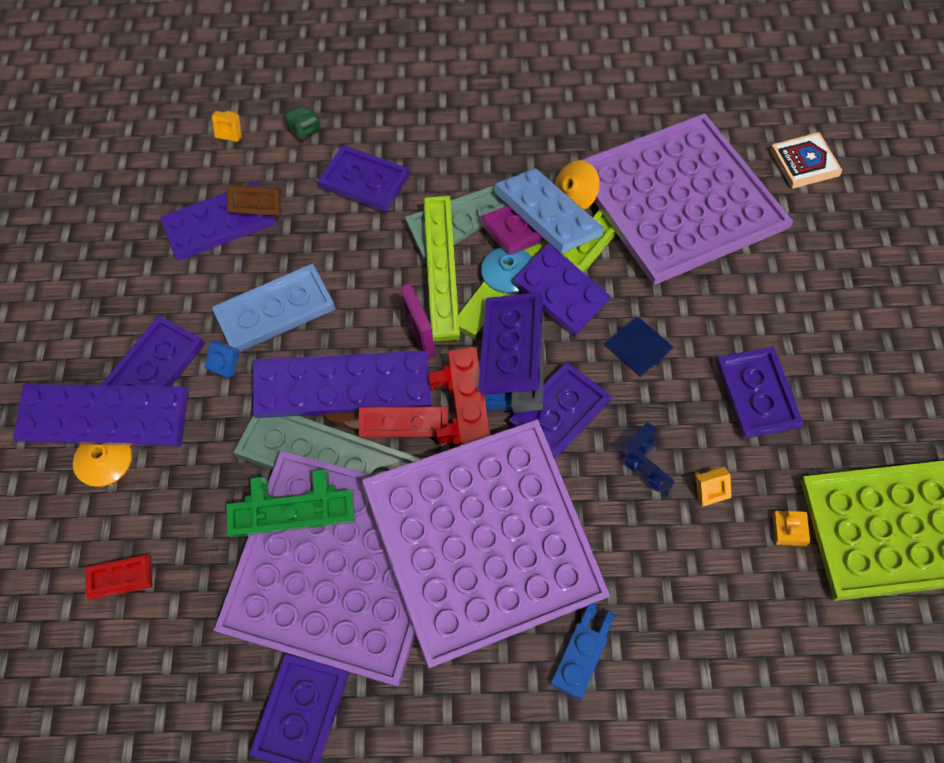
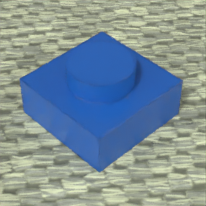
M217 340L212 341L209 345L204 368L226 378L233 377L240 350Z

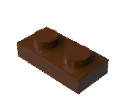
M227 185V212L279 216L282 214V188Z

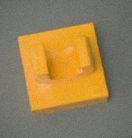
M215 111L212 114L215 138L236 142L241 139L238 112Z
M712 467L709 472L703 474L695 472L697 496L702 506L732 498L730 473L725 467L719 469Z
M774 512L772 517L775 545L807 546L810 543L807 512Z

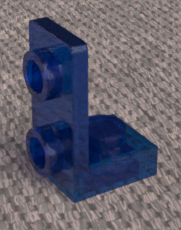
M647 422L624 445L621 458H623L624 464L630 470L638 471L645 477L646 482L653 490L661 491L667 496L672 491L675 482L646 457L656 445L654 439L657 433V428Z

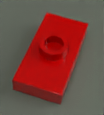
M147 554L85 567L86 598L93 600L152 588L151 557Z

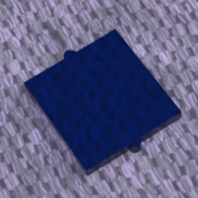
M638 316L625 327H619L618 333L605 343V347L640 378L654 365L658 366L660 360L673 350V346Z

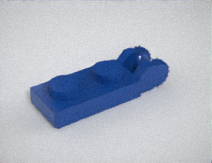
M594 603L588 605L581 624H577L551 683L552 687L580 701L584 696L608 640L606 636L616 615L612 611L605 615L599 633L589 629V623L597 611V604Z

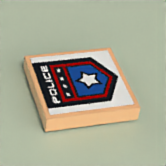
M820 132L772 144L770 151L791 189L840 176L842 172L841 167Z

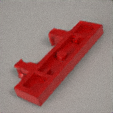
M477 347L448 351L450 365L444 366L443 370L429 373L432 391L437 387H443L445 389L449 388V392H454L457 418L453 419L454 424H448L445 428L436 427L439 444L454 442V446H462L491 436L485 396L481 395L478 389L480 364Z

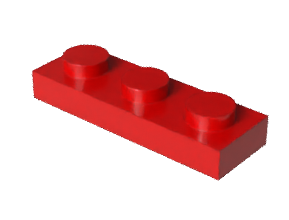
M359 406V437H437L436 427L445 428L448 425V406Z

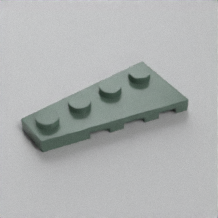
M495 185L451 200L454 245L483 227L480 224V216L508 206L494 193ZM423 210L406 216L405 221L424 263H427L425 211Z

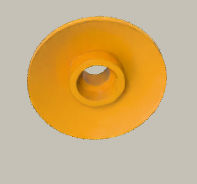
M579 160L569 163L560 171L555 185L583 210H586L597 197L600 180L598 172L593 165Z
M81 444L73 458L74 473L81 482L88 486L104 487L113 484L122 478L130 467L132 461L131 446ZM103 452L99 458H96L99 453Z

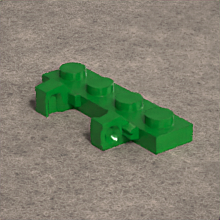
M325 469L313 471L314 491H307V495L275 498L273 495L269 496L268 480L265 477L251 478V495L245 496V502L227 504V536L232 538L356 523L354 492L352 490L337 491L335 485L330 486L329 473Z

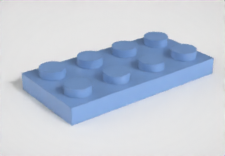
M536 168L495 184L494 193L561 254L602 236L604 227Z
M313 264L212 307L229 346L240 350V352L336 310Z

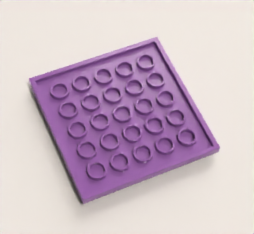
M706 114L581 160L593 165L599 175L600 186L594 202L653 285L787 230L793 223V220Z
M538 420L362 480L365 494L427 668L434 667L610 597Z
M280 451L268 483L269 496L273 495L275 498L307 495V491H314L313 471L325 469L329 473L330 486L335 485L337 491L352 490L354 492L356 523L249 535L214 631L400 687L415 637V631L362 485L363 479L374 475Z

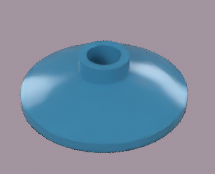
M502 248L495 249L485 257L482 263V277L485 283L497 292L507 294L520 292L512 284L513 279L533 258L524 250L507 255Z

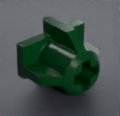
M298 106L283 112L289 128L298 140L320 130V121L316 113L311 109Z

